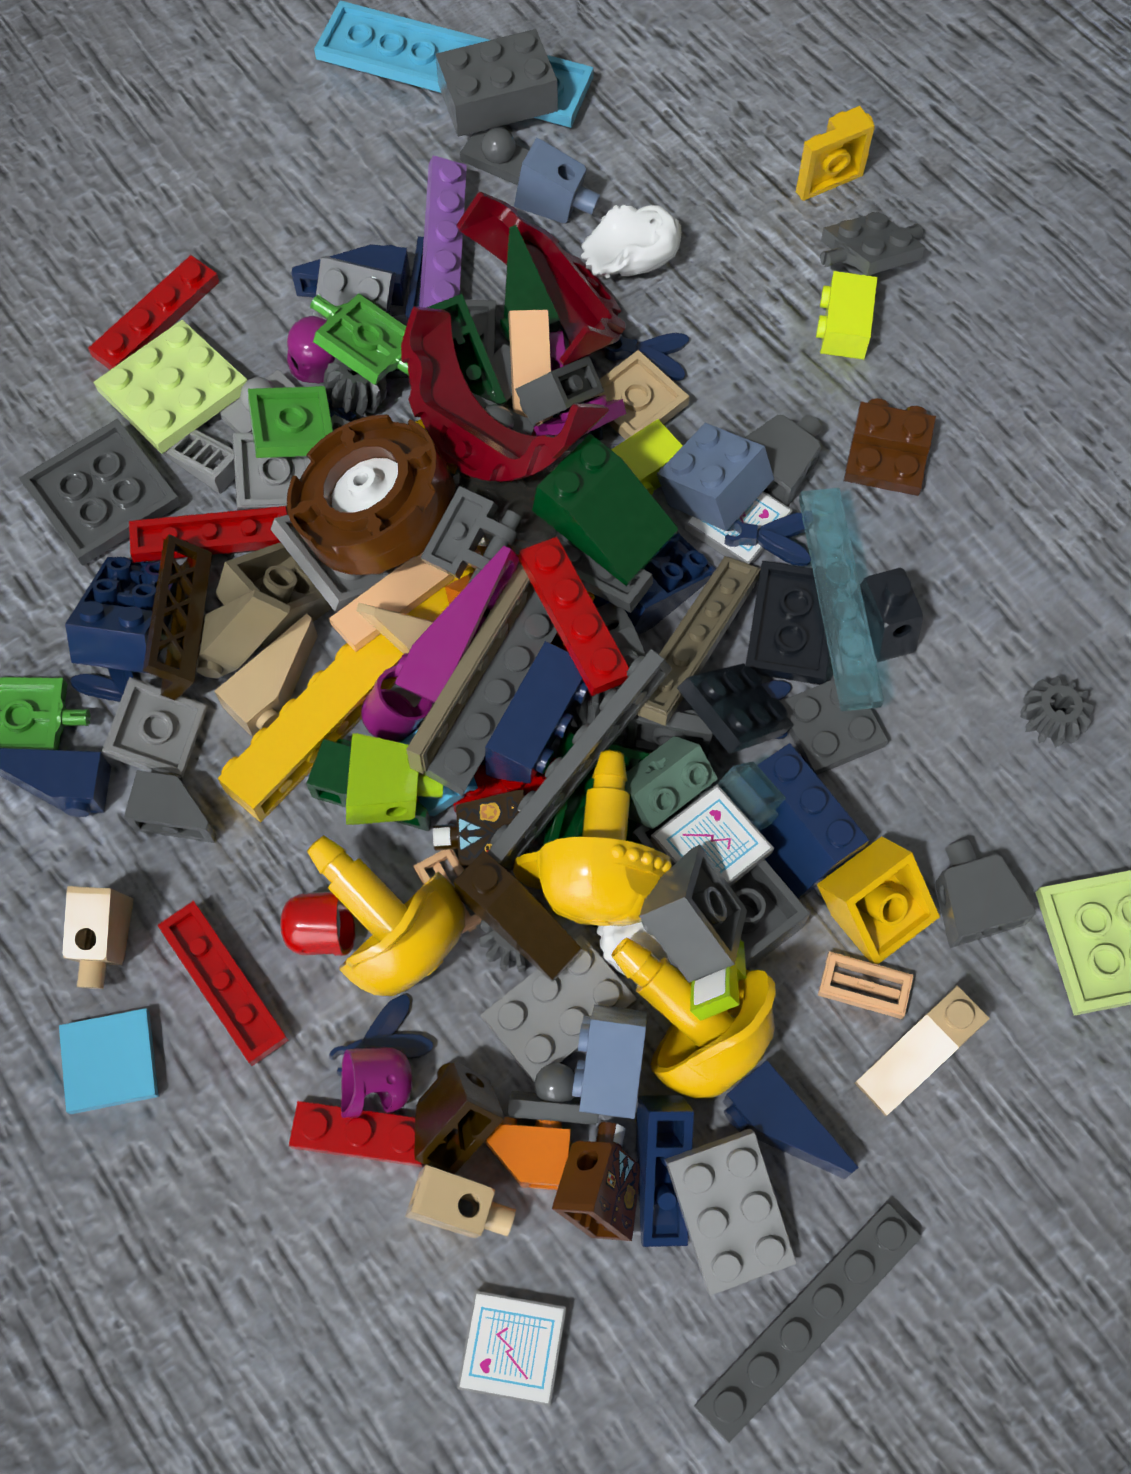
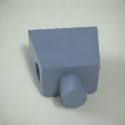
M536 137L522 163L514 207L560 223H566L574 208L593 215L601 195L583 187L587 171L585 165Z

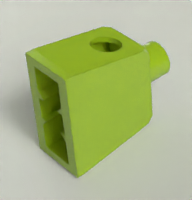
M352 733L346 798V825L411 820L415 818L417 796L442 798L443 785L426 776V772L422 774L410 768L406 751L408 744Z

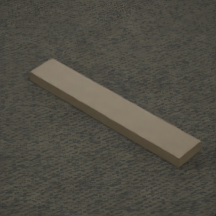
M724 556L659 654L672 668L671 672L636 715L664 726L667 725L684 698L677 687L687 677L700 673L759 580L761 569Z
M521 563L516 568L408 745L406 751L411 769L422 774L427 772L438 750L533 593L534 587Z

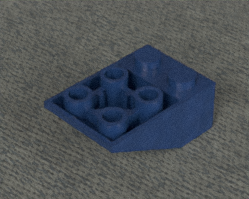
M679 532L643 569L652 574L653 584L631 613L625 610L637 635L657 625L703 587L716 570L707 561L706 557L688 543ZM594 594L593 603L596 608L609 603L607 600ZM613 623L610 625L615 629L619 625V623Z
M126 557L106 558L65 623L71 663L147 673L143 671L160 562H133V560H129ZM177 582L170 584L168 588L174 598L176 597ZM172 614L164 617L163 622L167 628Z

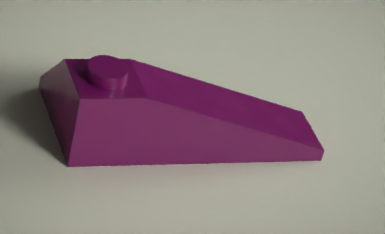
M503 546L414 642L409 653L402 655L395 670V675L398 677L394 684L433 704L435 703L515 572L519 557L512 549Z

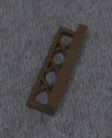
M169 534L163 543L143 671L163 678L160 695L176 701L195 680L212 552ZM174 551L188 557L181 566H179L174 558ZM177 582L176 597L174 598L168 588L170 584ZM172 614L171 629L169 631L163 620L165 616ZM167 647L165 664L158 662L159 650Z

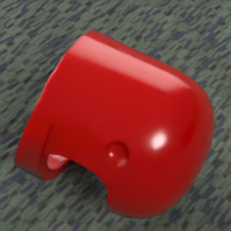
M332 892L302 893L291 897L285 903L281 913V934L285 945L293 953L299 955L334 954V956H344L353 949L356 937L353 914ZM337 909L340 914V938L338 937Z

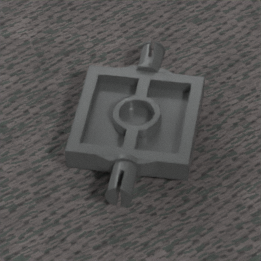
M871 212L866 216L841 221L838 224L823 228L821 241L830 247L831 250L823 251L820 254L821 264H825L824 267H829L840 262L847 263L859 269L866 276L920 260L922 259L925 246L916 239L922 238L923 228L918 223L905 228L898 227L888 220L886 215L879 212Z

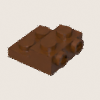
M879 398L871 399L868 403L861 401L856 416L843 481L919 496L926 460L931 447L936 416L928 415L926 409L920 406H910L902 410L890 407L886 400Z

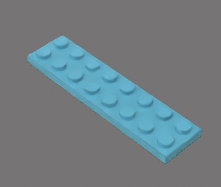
M340 0L314 51L317 60L441 93L438 85L435 54L489 41V39ZM547 55L557 78L558 111L534 118L571 128L593 80L594 67Z

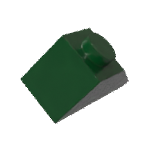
M517 225L509 227L503 319H500V325L507 341L510 340L509 311L548 310L549 333L559 331L560 318Z
M463 294L426 307L443 309L450 313L455 353L463 377L471 392L498 405L506 403Z
M323 739L306 782L312 798L346 807L351 741L338 739L336 742ZM417 800L415 818L394 821L428 832L431 827L428 810Z

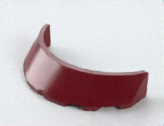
M479 192L456 226L461 233L477 242L507 265L509 227L517 225L569 340L570 346L559 360L561 364L566 366L617 342L626 325L623 320L617 317L621 312L617 302L602 285L597 276H594L590 269H586V265L578 257L563 250L558 244L560 241L547 230L522 219L517 214V209L505 201Z
M412 308L401 343V359L403 363L408 364L411 386L408 400L414 417L421 418L428 434L445 461L449 464H455L462 473L487 481H512L533 475L553 463L609 412V408L604 405L574 403L570 408L561 432L557 435L532 436L507 428L485 411L472 394L463 377L454 349L450 313L443 309Z

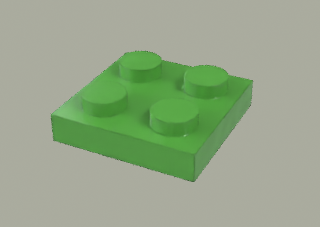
M325 386L248 389V404L256 458L307 456L306 454L313 446L333 431Z

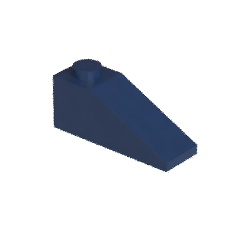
M370 244L329 256L396 272L391 305L404 306L410 274L407 248L394 245ZM321 259L292 267L291 274L297 296L312 298L316 296Z
M0 748V776L64 811L67 815L87 817L90 815V812L104 813L111 766L101 752Z
M768 1061L764 1062L726 1094L723 1100L727 1107L724 1110V1114L739 1132H742L744 1129H751L755 1132L757 1140L843 1179H846L859 1168Z
M682 1095L638 1096L636 1148L637 1163L640 1167L638 1190L641 1244L643 1247L688 1246V1231L665 1162L666 1158L692 1150L694 1111Z

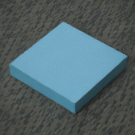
M145 1008L59 1025L67 1113L71 1115L159 1097L149 1010Z

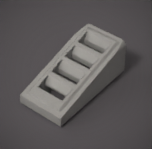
M197 430L189 433L163 453L164 456L219 494L235 479L233 449ZM189 439L193 441L182 453L179 452ZM198 446L202 447L193 458L189 457ZM208 453L212 454L203 464L199 463ZM218 459L221 460L213 470L210 468Z

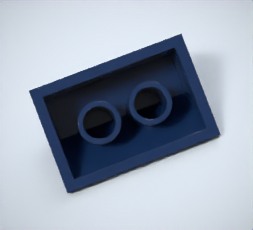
M547 641L544 642L485 746L486 775L496 779L531 784L537 772L544 774L554 755V751L550 749L556 736L562 739L565 737L574 718L573 715L569 714L576 701L583 703L589 693L586 684L567 651Z
M791 743L759 763L727 795L773 846V853L765 858V861L798 900L817 888V884L864 850L869 842L867 836Z

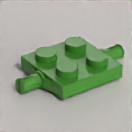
M359 293L348 303L339 306L333 305L320 294L314 297L310 308L328 319L316 331L313 340L315 344L374 385L395 369H400L409 376L408 364L403 363L401 359V343L406 330L404 324Z
M0 677V748L59 750L60 737L64 727L89 726V720H91L90 710L66 709L65 701L68 684L64 678Z

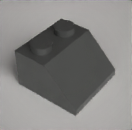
M698 845L689 850L660 878L654 889L645 898L639 917L646 932L654 936L665 950L671 965L678 968L690 983L735 965L747 909L701 845Z

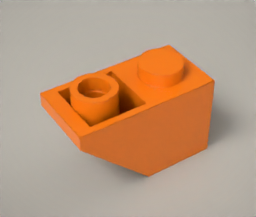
M504 1117V1120L484 1143L522 1188L557 1190L570 1151L571 1134L570 1129H562V1122L536 1120L535 1127L517 1125L516 1118Z

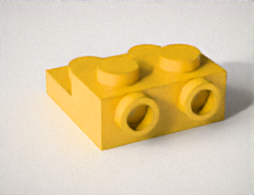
M861 106L839 112L829 118L826 133L817 134L804 142L796 193L802 201L863 176L875 125L870 114L865 113Z

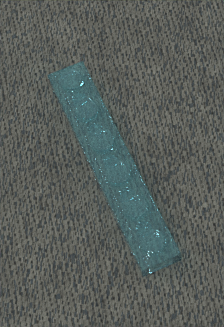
M840 488L801 491L799 504L841 711L880 708L884 702Z

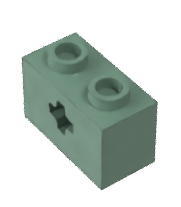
M673 736L626 772L627 781L625 782L624 791L630 794L628 818L654 829L718 779L699 744Z

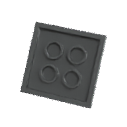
M118 418L19 477L23 486L82 566L130 537L129 521L160 518L181 505L178 496Z

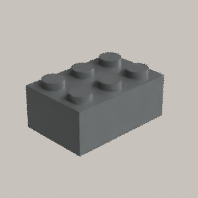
M536 29L435 54L438 85L458 137L558 111L557 78Z

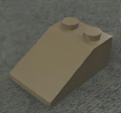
M281 542L226 561L215 593L216 597L225 605L256 589L291 606L289 614L260 645L262 648L270 645L306 613L314 622L332 609Z

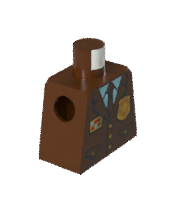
M611 1122L599 1123L595 1142L576 1141L571 1145L552 1209L591 1238L632 1241L640 1167L635 1160L622 1150L626 1129L619 1124Z

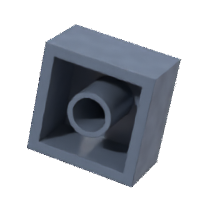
M704 423L657 473L668 506L724 531H727L774 480L765 446L708 423Z
M594 1004L592 1016H583L578 1051L587 1052L586 1061L578 1060L572 1092V1096L581 1097L579 1112L635 1119L647 1011Z

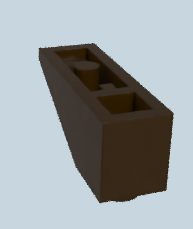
M483 851L453 881L461 901L551 982L582 951L577 942L529 891L486 851Z

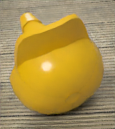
M612 750L601 751L592 776L594 779L593 788L588 789L586 794L582 837L556 839L546 843L537 852L517 857L514 861L513 873L517 880L524 885L543 890L545 898L557 915L578 924L628 926L641 922L639 915L645 898L651 893L660 878L672 867L668 855L654 848L626 841L630 794L624 791L625 782L627 781L624 754Z
M323 835L309 847L307 853L319 873L323 874L331 882L328 889L372 934L339 967V970L360 989L373 995L395 996L411 989L423 978L432 974L458 943L465 927V908L454 886L440 872H437L403 904L360 858L354 861L346 853V849Z
M627 937L613 950L611 956L627 978H631L638 984L636 992L672 1023L657 1047L651 1061L652 1072L667 1087L693 1098H713L735 1085L763 1059L774 1035L775 1024L772 1005L776 995L775 982L765 971H748L746 969L747 978L738 981L740 1005L700 1021L690 1012L691 982L689 983L680 970L671 965L666 957L658 960L651 954V950Z

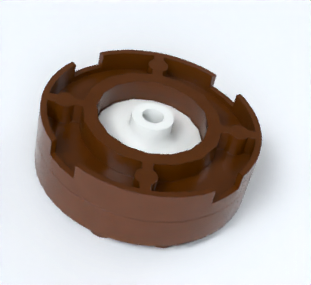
M373 415L349 422L326 435L310 449L306 455L311 462L300 479L297 476H292L287 493V511L290 521L320 561L331 569L351 575L381 574L413 557L419 556L427 547L455 495V482L450 467L432 438L415 421L409 419L408 424L393 422L389 415Z

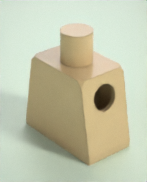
M67 886L63 958L79 962L77 987L104 989L106 964H123L133 909V898L111 888Z
M425 1165L419 1172L405 1217L471 1238L480 1237L484 1229L508 1236L516 1209L492 1202L495 1189ZM460 1199L472 1203L473 1213L471 1217L462 1215L459 1212L458 1202Z

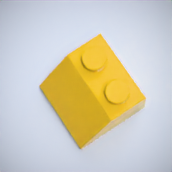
M882 836L817 884L833 919L867 960L873 964L878 965L940 918L913 853Z

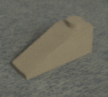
M254 589L204 615L196 666L197 672L205 677L220 678L239 669L289 614L291 606Z

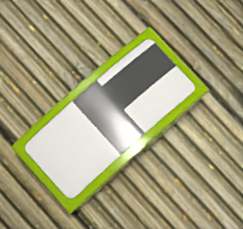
M741 939L735 965L691 982L690 1012L700 1021L740 1005L738 981L747 978L744 942Z

